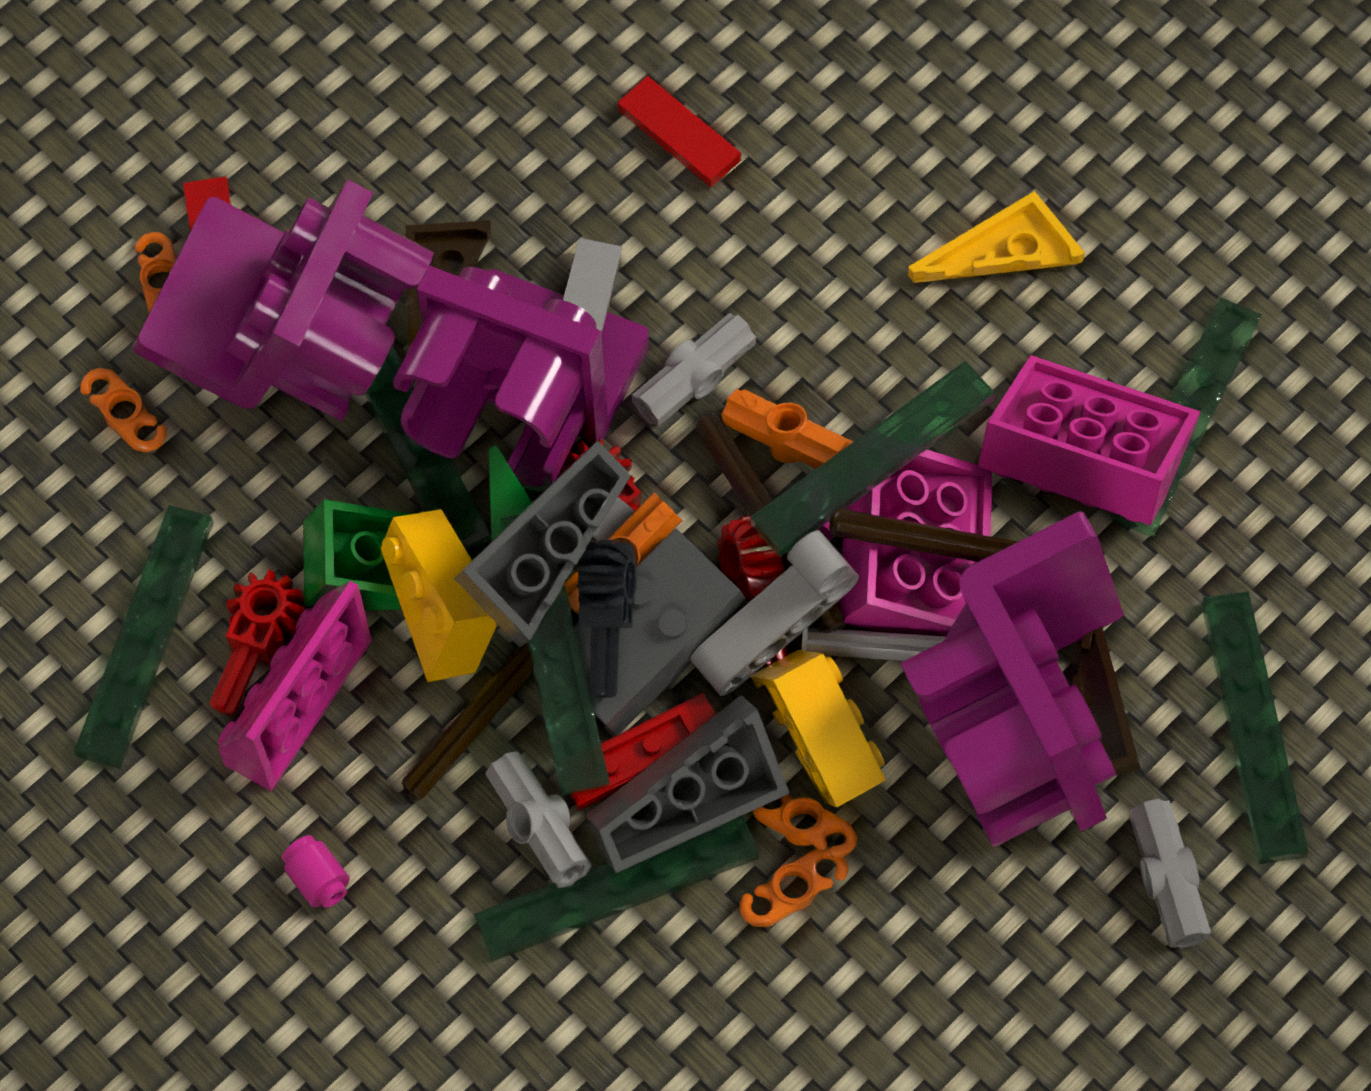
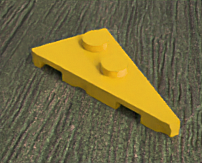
M1034 191L908 266V276L913 283L1077 265L1083 262L1085 252Z

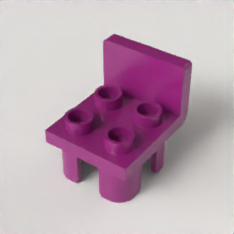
M347 179L329 207L308 197L291 229H287L285 233L217 197H210L201 209L133 344V350L137 355L237 406L248 409L255 408L268 389L273 386L337 420L343 421L349 411L348 405L352 394L362 396L366 393L391 349L395 334L385 324L393 308L406 288L414 289L420 284L431 263L434 252L364 216L363 214L373 192Z
M429 265L417 287L423 324L393 379L394 388L408 392L414 380H418L402 411V428L411 439L424 448L447 458H455L462 452L487 401L496 404L497 409L501 412L518 418L527 424L507 463L522 487L535 491H545L556 480L577 436L586 439L592 444H595L599 438L602 441L604 440L649 349L648 329L641 324L607 312L602 332L596 329V322L588 312L573 303L564 301V295L495 269L486 271L476 267H465L456 276Z
M1077 512L967 568L959 582L966 604L943 642L900 663L916 695L920 697L918 702L948 761L952 763L993 848L1068 810L1080 832L1107 819L1095 786L1116 776V772L1099 740L1102 738V735L1085 700L1076 685L1069 686L1057 663L1059 656L1056 651L1082 639L1085 634L1101 626L1105 627L1119 620L1124 613L1099 539L1084 512Z

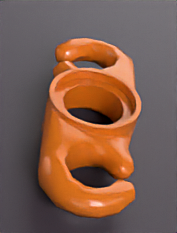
M159 232L144 234L134 246L137 253H142L146 246L152 243L162 246V251L155 257L150 258L140 254L137 259L142 268L140 271V281L148 313L161 290L149 284L151 277L159 272L170 273L177 259L172 241Z
M97 368L89 371L80 383V392L87 396L91 392L93 382L96 380L108 381L109 388L104 394H92L89 399L91 404L100 409L109 428L115 431L135 451L149 453L160 448L167 437V428L164 425L156 427V435L152 440L143 441L137 436L143 426H155L157 424V418L148 413L139 394L131 389L113 370ZM129 401L136 406L134 413L126 419H117L111 415L112 408L119 402Z
M787 794L780 798L781 806L779 808L770 810L761 806L752 810L757 821L784 835L794 845H814L818 850H826V837L833 834L845 836V842L842 845L829 848V855L833 858L844 857L850 854L857 845L858 836L851 823L824 809L814 799L807 797L794 799L790 794ZM801 814L810 815L817 821L813 827L808 829H798L790 822L795 816Z
M816 848L792 863L781 866L775 872L773 879L767 884L757 886L754 890L756 896L769 900L771 904L770 911L766 915L755 914L751 909L753 896L746 893L742 895L739 903L741 916L754 927H770L796 911L805 909L811 904L816 894L821 890L831 888L833 885L831 878L823 877L818 873L817 864L820 860L830 859L836 864L835 879L842 881L846 879L849 870L846 858H833L829 855V848L826 850H818ZM789 876H798L807 883L808 889L799 898H789L781 892V882Z

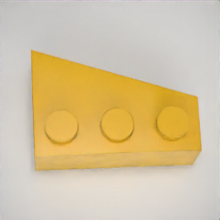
M442 509L393 517L380 549L427 682L476 673L497 627V623L454 579L472 561Z
M797 650L750 676L757 689L766 685L778 709L772 715L779 727L784 724L786 725L797 747L795 754L824 804L839 807L886 781L880 769L885 765L882 754L873 741H866L860 725L864 724L862 714L852 699L846 700L839 686V683L843 681L841 672L831 657L825 658L823 653Z

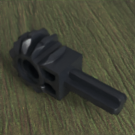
M600 539L599 541L588 543L585 552L580 558V566L577 570L579 626L591 627L590 696L611 698L617 694L620 628H632L633 604L635 603L634 596L637 589L638 572H636V557L629 543Z

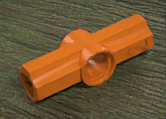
M736 389L727 398L725 409L722 412L723 423L769 446L772 456L777 461L783 463L800 461L833 478L835 476L841 478L850 468L851 461L856 453L855 442L808 420L807 413L800 405L794 403L776 405L745 389L742 391Z
M653 492L607 540L629 543L636 557L637 567L683 520ZM576 571L563 584L558 595L579 615L578 571Z

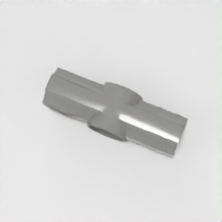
M729 313L697 341H684L674 349L667 358L664 368L632 394V403L636 406L639 414L650 425L655 424L659 427L693 397L701 399L714 390L721 381L724 371L756 345V336L739 315L735 316Z
M518 751L505 753L500 759L492 762L485 774L507 808V829L513 840L519 844L529 843L552 882L558 888L571 886L575 881L586 876L592 865L569 830L570 814L566 802L561 796L556 794L548 796L529 765Z
M1150 800L1130 809L1129 818L1142 856L1140 859L1142 880L1148 897L1151 900L1155 899L1169 947L1182 949L1195 946L1209 939L1211 931L1198 892L1200 883L1197 865L1190 848H1184L1170 800Z

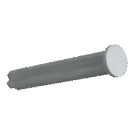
M807 627L802 632L801 650L823 653L827 656L905 661L943 642L945 637L843 629L823 633L820 628Z

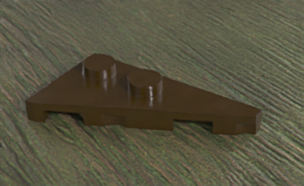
M490 220L405 225L406 238L434 252L430 266L456 276L459 275L463 268L476 266L492 235ZM417 287L407 289L409 349L423 324Z
M1101 626L1083 636L1081 644L1082 655L1077 675H1074L1071 686L1076 685L1085 700L1102 735V738L1099 740L1113 765L1116 775L1139 770L1141 767L1104 630Z

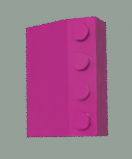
M1030 355L987 422L978 467L993 471L1001 477L1013 478L1034 485L1045 492H1054L1075 499L1086 506L1110 511L1123 516L1127 520L1142 522L1151 526L1166 498L1201 411Z
M875 434L856 448L850 468L846 472L845 509L991 536L993 471L978 467L974 463ZM843 538L842 557L859 575V579L854 587L840 599L839 608L845 616L843 623L875 632L946 637L966 604L959 586L960 578L967 568L978 562Z
M352 581L321 596L312 610L307 608L301 614L295 626L296 634L287 647L283 645L276 651L269 668L271 671L262 684L256 683L250 689L244 702L245 709L236 722L230 721L225 726L219 737L218 750L223 764L271 792L372 642L359 586Z

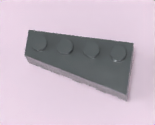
M597 441L454 577L455 581L521 647L531 640L545 613L558 596L567 577L586 550L585 548L631 475Z
M741 695L586 814V817L603 858L617 873L789 794V790L758 710Z

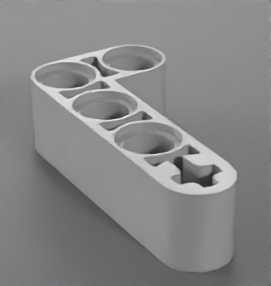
M820 531L811 532L794 545L787 556L792 566L693 652L690 658L691 662L720 696L731 693L743 684L751 675L757 672L846 595L857 583L859 575Z

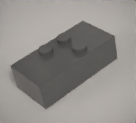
M677 528L636 567V572L638 573L637 589L634 596L635 603L633 604L632 628H620L618 685L615 697L599 698L590 696L591 627L578 625L542 660L616 736L692 663L690 658L693 652L749 603L743 593Z

